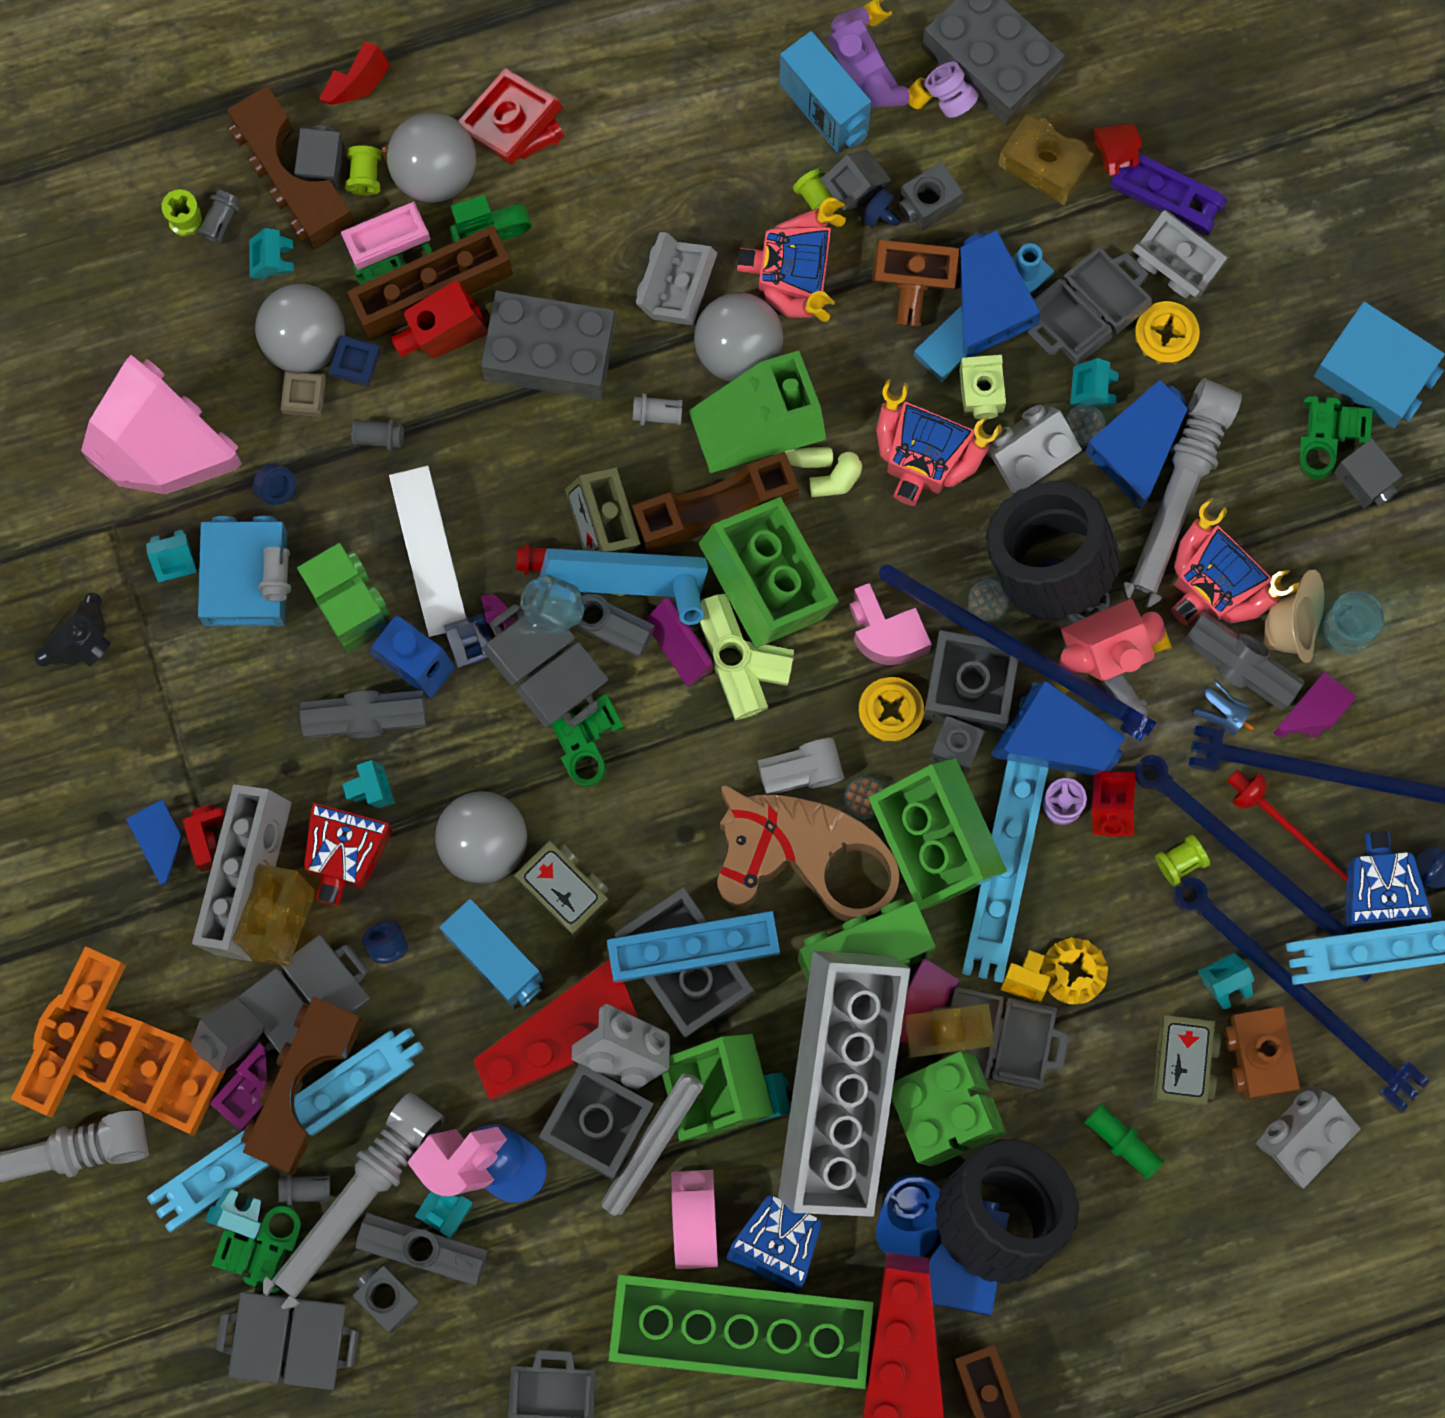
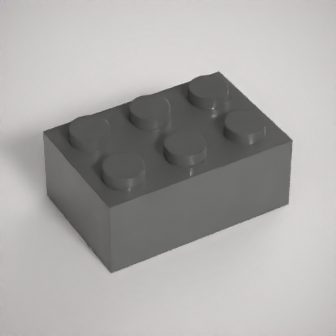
M955 0L924 29L922 49L939 65L951 61L959 64L965 74L963 79L965 82L971 83L979 95L978 101L1005 126L1060 75L1065 57L1061 51L1005 0Z
M496 291L481 364L484 381L602 400L616 329L615 310Z
M683 887L614 935L615 938L707 923V921ZM735 962L642 978L685 1043L754 996V989Z

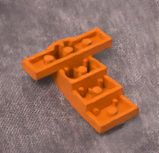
M85 946L62 995L59 994L48 1005L39 1019L34 1034V1052L11 1100L52 1118L74 1074L142 1112L195 1136L226 1069L218 1073L207 1061L202 1060L198 1056L196 1050L191 1046V1042L150 1026L142 1021L105 1009L126 965Z

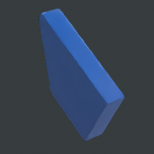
M160 800L130 816L126 821L160 885L164 887L169 883L170 873L176 854L179 852L183 836L166 803Z

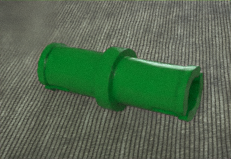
M1103 1103L1085 1120L1084 1123L1112 1147L1110 1152L1116 1157L1121 1155L1145 1180H1148L1164 1163L1162 1157L1160 1158L1137 1137L1139 1132L1133 1126L1130 1128L1126 1127Z

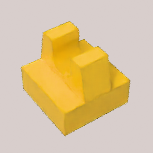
M1029 950L1022 967L1011 963L1005 975L1001 991L1040 1004L1051 977L1039 973L1045 956Z

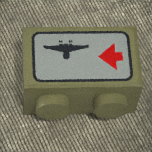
M617 467L580 475L565 489L584 551L630 553L640 545Z
M549 841L514 877L517 883L575 939L610 905L608 898L604 895L609 889L592 872L586 877L576 867L580 862L579 859L564 844L557 848Z
M1166 1015L1160 1019L1152 1103L1203 1108L1207 1105L1208 1099H1214L1217 1076L1216 1074H1210L1211 1058H1218L1221 1040L1220 1033L1214 1032L1215 1021Z

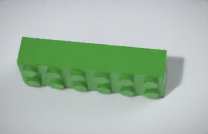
M618 1275L609 1361L865 1389L874 1302Z

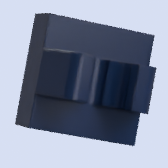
M341 335L329 370L330 376L369 388L381 352L380 346Z
M483 613L444 626L457 667L467 664L472 665L488 658L482 648L491 640Z

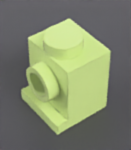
M1002 355L966 357L961 359L959 373L964 416L974 415L975 419L981 420L988 416L987 419L997 417L998 413H1004L1006 398ZM990 383L991 389L982 391L977 387V384Z

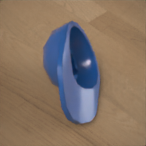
M487 1124L477 1128L475 1131L498 1127L507 1138L506 1142L497 1152V1160L486 1168L494 1181L485 1189L497 1198L511 1203H521L536 1195L546 1180L547 1172L544 1156L536 1146L513 1129L502 1124Z
M918 1173L903 1174L890 1182L882 1195V1204L876 1225V1240L880 1249L885 1254L886 1252L921 1257L934 1247L939 1236V1230L935 1221L937 1219L935 1206L940 1196V1188L929 1178Z

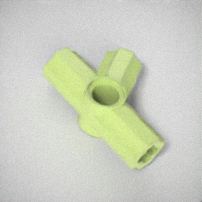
M726 593L703 599L701 604L704 617L699 622L712 657L713 669L719 676L734 720L745 719L767 710L768 705L759 681L787 686L794 650L770 645L755 648L752 642L743 640ZM726 648L735 649L740 653L742 660L737 665H726L720 659V652Z

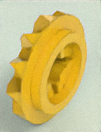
M1163 301L1153 304L1140 315L1136 324V342L1142 349L1143 355L1156 360L1158 364L1163 362L1176 364L1180 360L1189 357L1199 341L1200 331L1196 317L1188 308L1176 302ZM1170 319L1172 320V333L1178 335V338H1171L1164 347L1161 341L1162 335L1156 333V329L1163 330Z
M886 677L873 682L865 689L859 702L860 721L868 734L873 735L882 742H900L914 734L920 726L924 715V703L920 693L911 683L901 678ZM879 698L890 705L903 698L904 700L901 702L898 713L904 722L902 723L899 719L896 720L892 716L880 722L879 720L882 717L884 708Z
M1071 937L1055 943L1048 950L1042 963L1041 974L1051 977L1047 990L1053 997L1067 1004H1083L1094 999L1103 990L1107 981L1108 965L1102 950L1090 943L1089 940ZM1081 955L1083 956L1081 969L1092 978L1078 977L1068 987L1069 972L1059 965L1058 962L1072 965Z

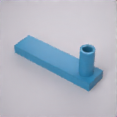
M1028 243L1023 245L1012 257L1031 296L1054 274V270L1042 259V250L1036 244ZM961 307L914 351L913 356L941 383L960 366L961 359L966 358L963 353Z
M547 548L539 580L541 590L675 597L680 621L686 625H694L699 623L704 617L700 595L708 566L706 558Z
M773 911L607 940L614 983L780 955Z

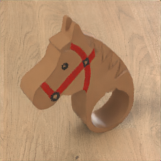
M722 786V797L728 811L720 822V829L725 832L729 848L724 865L718 876L717 885L718 894L724 905L737 911L747 909L757 898L759 884L771 881L788 867L797 872L823 908L831 916L842 922H847L862 915H865L868 921L878 917L882 913V907L894 902L899 884L897 862L878 835L862 822L840 810L821 803L782 795L745 797L728 786ZM843 850L845 853L858 851L876 857L884 865L889 876V888L884 897L876 904L862 909H853L838 903L828 892L824 878L830 865V859L835 854Z

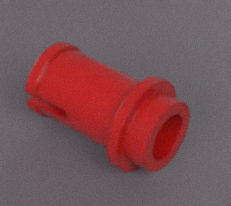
M555 117L522 153L521 157L523 160L553 143L555 146L560 145L559 140L565 138Z
M525 543V547H517L516 571H524V576H528L529 572H541L547 548L529 547V543Z

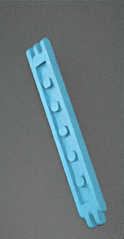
M1032 683L1031 688L1038 685V683ZM1021 696L1018 709L1026 697ZM1007 761L991 834L1007 872L980 885L962 974L970 976L973 971V961L977 960L981 961L978 978L987 979L990 964H995L997 968L994 973V981L1003 983L1048 772L1046 767Z
M1445 921L1286 943L1287 952L1304 950L1305 958L1289 960L1290 968L1306 966L1307 974L1292 976V984L1296 985L1445 963Z
M411 1028L406 1029L397 1036L392 1031L387 1032L295 1095L297 1117L311 1137L415 1066L411 1059L424 1050L421 1043L417 1042L406 1050L402 1047L404 1043L415 1036ZM244 1131L147 1197L151 1205L160 1202L165 1197L169 1200L168 1203L156 1211L160 1219L174 1211L179 1215L165 1225L169 1233L174 1232L218 1202L226 1188L235 1190L270 1166L243 1153L245 1144L241 1143V1138Z

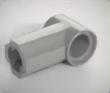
M833 738L812 741L800 746L797 751L758 760L760 776L766 795H774L804 786H809V788L824 787L844 779Z

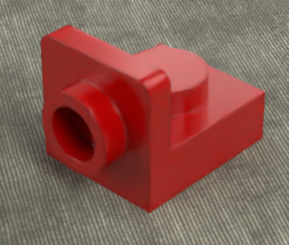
M1103 771L1094 775L1092 798V828L1094 835L1109 837L1134 835L1135 772Z
M215 805L196 808L191 811V817L182 819L195 865L201 873L211 870L218 845L214 831L207 833L206 829L223 824L226 814L223 808L215 809Z

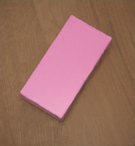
M414 201L341 231L357 271L431 240Z

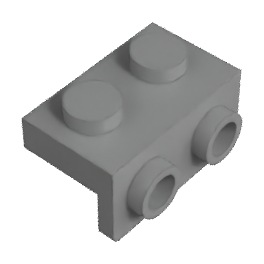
M1164 210L1142 241L1136 243L1132 249L1139 255L1136 261L1152 274H1156L1158 270L1171 279L1168 286L1184 298H1188L1190 294L1194 297L1201 296L1230 258L1168 210Z
M660 232L656 244L650 251L649 264L643 281L638 286L636 304L653 320L693 326L718 253L711 246L677 242L669 233Z
M1046 404L1031 407L1023 413L1022 420L1012 427L1002 428L1001 434L992 442L987 443L989 450L986 456L993 459L1011 492L1015 493L1020 489L1029 487L1082 451L1060 410Z
M605 1004L599 1008V1027L572 1045L571 1060L590 1068L592 1071L619 1081L627 1087L638 1090L669 1069L670 1036L667 1032L609 1004Z
M1311 1085L1306 1091H1303L1295 1098L1293 1104L1277 1121H1274L1266 1128L1265 1133L1256 1142V1145L1263 1152L1272 1156L1291 1180L1304 1189L1357 1134L1360 1128L1334 1096Z

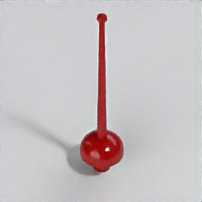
M1236 769L1227 778L1226 781L1238 791L1231 803L1241 809H1248L1259 805L1342 879L1348 882V876L1264 798L1267 791V782L1260 772L1249 780Z

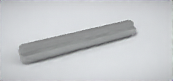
M690 1073L680 1076L601 1202V1206L609 1214L616 1216L624 1213L703 1089V1083L696 1076Z

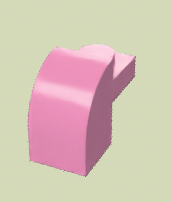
M870 583L854 589V602L849 604L856 624L858 626L864 624L866 627L855 632L854 642L867 658L884 665H899L930 653L932 644L916 608L885 620Z
M498 1127L470 1132L465 1140L457 1129L430 1134L407 1163L420 1181L435 1194L453 1196L485 1188L494 1181L486 1168L497 1160V1152L506 1142L507 1138Z
M713 1170L671 1172L675 1268L718 1267Z

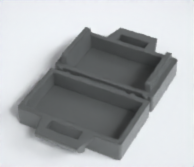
M1098 247L1064 275L1065 280L1058 279L1033 299L1040 311L1038 326L1030 329L1028 334L1049 355H1054L1057 351L1061 350L1078 366L1112 339V331L1118 334L1152 306V298L1140 287L1142 283H1145L1149 273L1128 252L1112 259L1101 247ZM1124 263L1137 278L1133 280L1119 265ZM1041 329L1053 341L1054 345L1051 346L1037 331Z
M543 601L530 611L533 619L527 618L520 606L512 605L489 622L496 637L487 642L482 650L511 686H518L522 679L529 676L516 689V692L545 728H548L559 718L575 728L598 710L597 702L594 701L591 694L608 681V678L579 642L569 649H565L560 656L557 654L562 649L568 648L575 637L546 601ZM515 614L519 620L502 631L499 625ZM584 700L588 707L572 718L568 712Z
M319 934L281 963V966L288 974L287 977L290 980L292 979L294 983L290 984L284 977V972L275 968L238 996V999L264 1025L263 1033L270 1040L264 1046L266 1052L276 1048L280 1053L286 1042L292 1044L299 1029L294 1027L297 1014L304 1003L310 1005L313 997L353 1014L370 1002L371 999L359 985L370 970L350 945L342 946L333 951ZM345 953L360 971L354 977L339 959Z
M956 987L951 1007L934 1008L928 1041L943 1048L940 1060L959 1051L974 1055L986 1080L989 1077L990 1068L993 1066V1058L996 1060L994 1070L991 1073L992 1081L1038 1091L1042 1089L1045 1070L1063 1069L1069 1036L1054 1029L1057 1012L1055 1007L1009 998L1004 1004L1006 1007L1004 1018H1000L1004 1012L1002 1010L1003 997ZM941 1014L949 1016L944 1040L937 1038ZM1052 1037L1059 1038L1055 1063L1047 1061Z
M241 1292L238 1312L220 1315L215 1349L231 1355L228 1373L230 1378L279 1383L280 1379H282L281 1368L283 1361L286 1362V1367L283 1368L285 1371L284 1384L334 1390L337 1369L355 1367L359 1332L343 1326L346 1305L296 1299L300 1304L298 1307H294V1311L291 1312L293 1319L288 1320L290 1309L284 1310L281 1308L288 1297ZM228 1321H236L232 1347L224 1346ZM342 1335L350 1336L347 1361L338 1360Z
M538 1350L533 1367H511L508 1417L594 1418L596 1371L575 1370L572 1352ZM542 1359L567 1360L566 1369L541 1368Z

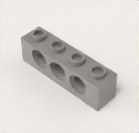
M233 784L192 941L193 945L217 956L252 961L292 802L269 789Z

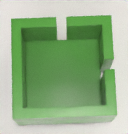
M338 543L297 567L307 588L347 654L381 635L388 626L384 618L391 614L376 586L373 584L368 588L365 584L370 579L354 550L346 554L341 544Z
M753 1034L720 1037L669 1056V1069L662 1073L667 1095H669L682 1074L690 1073L703 1083V1089L700 1092L702 1099L694 1101L676 1129L679 1141L713 1137L739 1128L738 1126L748 1125L774 1116Z
M959 1051L893 1082L891 1098L917 1163L934 1167L965 1153L964 1146L976 1148L1007 1133L993 1098L981 1094L974 1096L971 1094V1091L981 1094L990 1091L976 1056Z

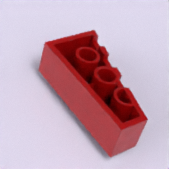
M610 959L474 1059L488 1098L492 1103L577 1068L580 1063L571 1060L572 1045L599 1027V1008L603 1005L609 1004L638 1018L624 982L614 983Z
M886 1252L862 1418H945L929 1258Z

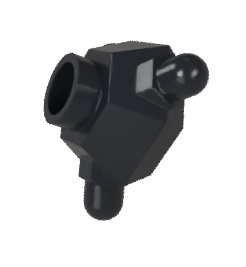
M91 592L86 594L83 601L71 608L50 631L44 643L45 647L39 649L35 654V661L39 666L45 667L52 663L75 665L82 660L90 667L105 653L111 642L103 636L107 627L100 610L102 600L97 593Z

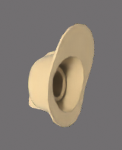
M1308 570L1303 575L1295 595L1283 598L1271 606L1265 621L1263 642L1265 647L1282 653L1298 654L1304 663L1310 662L1313 657L1315 638L1324 609V585L1320 574L1316 570Z

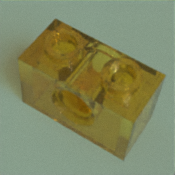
M1025 114L1003 147L998 166L1065 206L1090 169L1094 154L1089 152V148L1082 141L1073 137L1068 139L1056 132L1055 127L1047 120L1040 117L1034 119ZM1043 151H1049L1057 157V160L1045 162L1039 158L1038 154Z
M260 865L232 940L253 961L289 966L316 891L296 870Z
M989 1004L903 1016L908 1058L995 1046Z

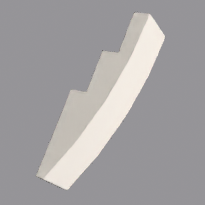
M426 465L390 474L389 478L429 637L446 633L445 625L466 619V614L429 466Z

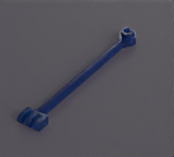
M884 565L880 568L879 576L883 581L1123 721L1120 730L1141 741L1144 735L1149 736L1157 723L891 565Z
M1195 726L1194 729L1195 736L1209 739V743L1192 742L1191 751L1207 755L1206 759L1198 757L1189 758L1188 766L1194 769L1215 773L1218 769L1219 760L1445 804V787L1222 744L1224 730L1206 726Z
M1147 755L1141 758L1140 762L1142 765L1139 763L1135 765L1134 772L1137 784L1142 788L1156 789L1160 793L1165 794L1331 937L1353 934L1172 780L1173 777L1168 774V766L1161 757ZM1152 767L1156 771V779L1147 780L1143 776V768ZM1366 974L1357 977L1367 982L1372 975Z
M1194 877L1183 879L1180 882L1182 886L1177 885L1173 892V899L1176 905L1181 910L1187 912L1195 911L1199 916L1202 915L1385 1080L1387 1085L1379 1094L1396 1110L1403 1113L1408 1105L1397 1093L1401 1091L1413 1101L1419 1093L1408 1083V1080L1411 1078L1418 1086L1425 1088L1430 1082L1428 1078L1410 1062L1405 1063L1398 1071L1303 984L1293 985L1291 978L1293 975L1212 903L1213 901L1208 898V889L1200 879ZM1184 889H1192L1195 892V902L1188 903L1183 899L1182 892Z

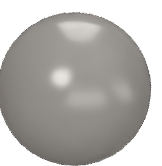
M437 112L420 113L405 120L393 133L387 149V165L393 181L406 195L422 202H442L455 197L469 184L476 167V149L469 132L454 118Z
M290 284L274 291L262 303L255 322L256 339L264 356L276 367L287 372L311 373L324 368L333 361L341 335L345 336V320L337 302L324 290L308 284Z
M730 293L712 301L700 314L694 331L695 349L701 363L714 376L729 382L759 362L780 356L784 341L782 324L775 310L763 299L748 293Z
M477 791L456 798L442 812L435 830V845L444 866L453 875L471 883H491L506 877L519 865L527 847V828L520 811L508 799L492 792Z

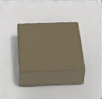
M285 371L280 409L282 414L322 417L326 386L325 375Z

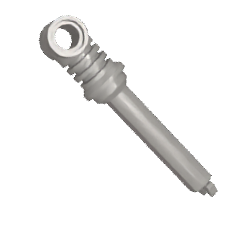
M1203 378L1197 385L1188 406L1187 413L1190 419L1186 421V428L1183 429L1181 434L1183 437L1179 439L1178 443L1173 444L1169 451L1173 455L1171 461L1175 467L1132 579L1130 583L1124 581L1122 584L1126 599L1131 598L1135 588L1149 594L1145 607H1151L1161 601L1162 597L1156 594L1201 477L1209 475L1210 470H1214L1218 466L1216 449L1220 447L1221 442L1219 440H1222L1225 434L1223 431L1229 428L1236 417L1242 400L1241 393L1206 378Z
M413 1092L406 1094L397 1103L387 1119L386 1125L390 1128L387 1132L383 1129L380 1132L383 1138L380 1140L376 1137L373 1141L377 1146L375 1148L369 1146L367 1150L359 1151L356 1154L359 1160L355 1164V1175L276 1276L272 1280L265 1277L263 1281V1294L268 1296L273 1288L278 1285L290 1295L281 1308L288 1310L298 1307L300 1303L295 1299L378 1192L388 1191L392 1185L397 1187L400 1184L399 1175L402 1173V1170L399 1167L401 1165L406 1167L408 1161L405 1159L413 1156L414 1152L412 1150L414 1148L418 1149L430 1134L440 1131L444 1124L445 1116Z
M140 1111L117 1112L103 1117L99 1124L93 1123L89 1124L88 1127L81 1126L79 1129H70L64 1125L58 1126L56 1133H52L45 1142L0 1152V1183L54 1170L58 1174L65 1173L67 1177H74L79 1170L85 1169L86 1166L93 1167L96 1163L101 1165L107 1161L111 1164H123L146 1158L149 1155L143 1113Z

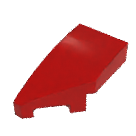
M364 41L348 74L333 71L319 98L320 101L334 105L368 97L377 87L390 66L389 61L379 46Z
M1133 123L1094 128L1095 144L1102 152L1103 168L1110 176L1119 174L1122 167H1134L1139 164L1138 148L1141 147V136Z

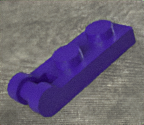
M1140 153L1139 164L1134 167L1120 168V173L1114 176L1110 185L1111 188L1160 212L1168 210L1198 234L1204 236L1210 235L1215 225L1213 219L1216 213L1222 212L1227 202L1226 197L1221 193ZM1192 199L1201 202L1203 205L1199 212L1189 207Z

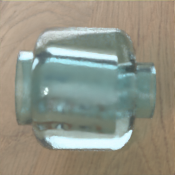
M547 574L531 580L522 592L520 605L525 619L532 625L553 634L566 632L572 626L577 625L583 616L584 605L582 604L579 588L556 576Z

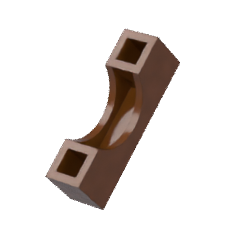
M268 85L227 109L232 121L227 126L231 136L239 147L246 144L252 153L251 156L247 157L249 163L259 178L266 175L273 185L268 191L278 208L281 210L287 207L293 218L289 220V224L300 241L307 238L312 247L316 249L341 234V231L355 225L350 210L330 180L317 182L301 180L291 175L282 166V149L293 129L287 114Z
M784 451L747 464L734 476L713 486L688 493L669 492L632 505L633 519L647 554L704 535L714 523L781 497L785 505L794 503L799 499V486Z
M316 997L312 998L310 1005L305 1003L302 1005L294 1023V1027L299 1028L292 1044L289 1042L284 1044L278 1056L276 1065L280 1066L281 1069L275 1082L269 1080L261 1093L259 1104L263 1105L260 1115L257 1121L252 1119L249 1121L242 1135L241 1143L245 1144L243 1153L289 1174H295L311 1139V1135L303 1128L296 1114L295 1095L298 1085L304 1075L314 1066L328 1060L347 1059L364 1022L359 1016Z

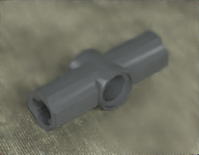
M540 581L534 591L537 596V603L534 608L538 606L539 602L546 601L547 599L549 606L562 622L578 629L585 637L597 638L639 659L651 640L655 625L607 603L600 595L587 594L585 592L541 590ZM589 608H596L603 612V618L596 624H588L581 619L582 614Z
M1204 610L1194 620L1182 639V642L1214 663L1219 674L1229 683L1239 688L1247 686L1281 711L1290 705L1303 686L1304 680L1271 658L1268 649L1260 641L1248 634L1242 633L1238 635Z
M423 690L380 694L377 691H356L344 695V698L300 702V721L304 739L347 735L349 738L361 739L383 735V731L427 727Z
M366 1213L361 1224L355 1247L359 1250L474 1286L478 1285L488 1254V1250L370 1213ZM419 1238H428L433 1246L431 1256L425 1261H416L411 1254L412 1244Z

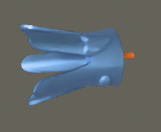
M1214 678L1216 685L1232 702L1209 688L1205 690V696L1226 717L1200 708L1193 709L1192 713L1224 727L1225 732L1231 733L1233 736H1235L1242 725L1253 730L1254 727L1245 722L1251 712V708H1248V704L1241 700L1234 699Z

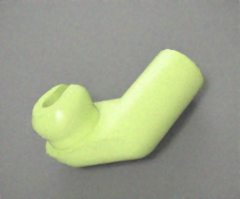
M803 447L785 451L792 466L802 468L831 467L833 462V452L830 447Z
M844 452L839 456V462L830 475L809 477L811 497L840 495L850 491L861 475L862 463L859 457L853 452Z

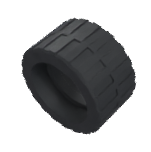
M1059 480L1034 483L1025 489H1020L1013 493L1014 495L1006 499L1000 505L997 512L993 514L990 526L986 532L987 553L1009 600L1015 606L1021 608L1023 612L1047 619L1049 617L1065 618L1071 614L1081 613L1091 605L1094 606L1111 589L1114 579L1117 578L1119 572L1118 563L1120 562L1118 545L1101 502L1085 487L1081 488L1076 483L1068 481L1059 482ZM1060 532H1073L1086 536L1078 551L1059 564L1049 567H1030L1021 564L1022 558L1028 549L1048 535Z
M998 1139L993 1143L984 1144L947 1179L948 1181L939 1192L940 1196L935 1206L937 1213L935 1221L944 1247H947L951 1257L965 1267L966 1271L989 1282L996 1281L1001 1284H1010L1013 1281H1023L1031 1274L1034 1275L1071 1240L1073 1231L1077 1229L1079 1221L1078 1212L1080 1211L1079 1202L1077 1201L1075 1186L1068 1177L1069 1174L1064 1167L1059 1165L1056 1158L1033 1143L1029 1144L1019 1139ZM981 1184L1001 1187L1013 1194L1022 1203L1031 1219L1033 1239L1014 1236L1003 1230L993 1221L982 1201Z

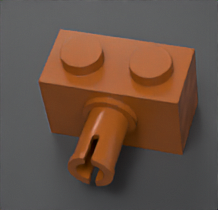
M878 240L875 243L871 282L896 284V288L900 289L895 324L907 325L910 309L909 326L921 327L924 291H928V288L955 289L959 248Z
M1283 1006L1236 1014L1228 1019L1229 1026L1224 1027V1038L1228 1051L1235 1052L1237 1067L1232 1068V1077L1237 1093L1243 1092L1244 1101L1298 1091L1300 1086Z

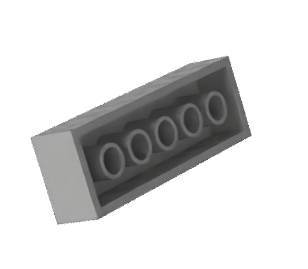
M813 950L778 1198L793 1213L874 1217L910 968L894 956Z

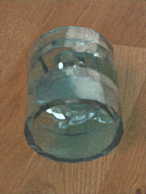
M1352 591L1340 596L1324 616L1322 622V637L1327 646L1335 652L1344 655L1357 654L1365 650L1382 630L1384 623L1383 608L1376 598L1362 591Z

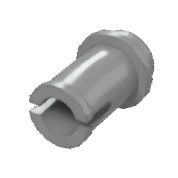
M642 393V397L634 396L632 421H640V425H644L645 422L680 425L682 399L647 398L646 393Z
M267 547L263 550V582L258 585V590L262 592L264 600L284 601L287 599V594L291 592V585L287 583L290 551L283 548L282 553H280V547Z
M1124 673L1104 680L1100 686L1105 690L1120 713L1117 717L1119 721H1125L1127 726H1130L1148 714L1145 708L1147 702L1139 699Z

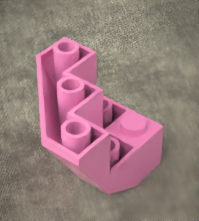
M132 355L124 362L89 420L81 449L88 462L119 487L168 494L237 470L242 465L236 453L239 447L222 432L217 434L199 417L202 413L201 409L187 397L183 396L180 398L162 380L165 374L148 359L141 363Z

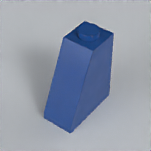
M997 230L987 235L985 232H980L968 238L964 242V246L960 248L962 338L965 357H973L1038 326L1040 311Z
M1161 380L1093 437L1085 451L1139 510L1148 501L1188 409L1184 405L1186 401L1183 395L1174 386L1169 385L1167 387Z
M1044 681L1031 688L991 755L997 759L1092 776L1105 770L1110 771L1117 764L1122 755V750L1119 747L1124 741L1125 736L1047 681Z
M982 1200L986 1211L993 1221L1006 1231L1009 1213L1000 1212L1001 1204ZM941 1241L929 1259L933 1304L935 1306L987 1316L992 1315L997 1282L983 1280L981 1277L966 1271L965 1267L951 1257V1253L947 1247H944Z

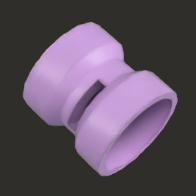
M954 61L940 65L925 80L927 90L932 96L938 97L940 109L949 118L957 117L968 111L976 103L979 96L973 85L965 82L963 70Z
M1062 778L1053 782L1047 789L1042 802L1043 813L1047 819L1058 825H1067L1076 821L1086 806L1087 797L1085 789L1079 782L1070 778Z

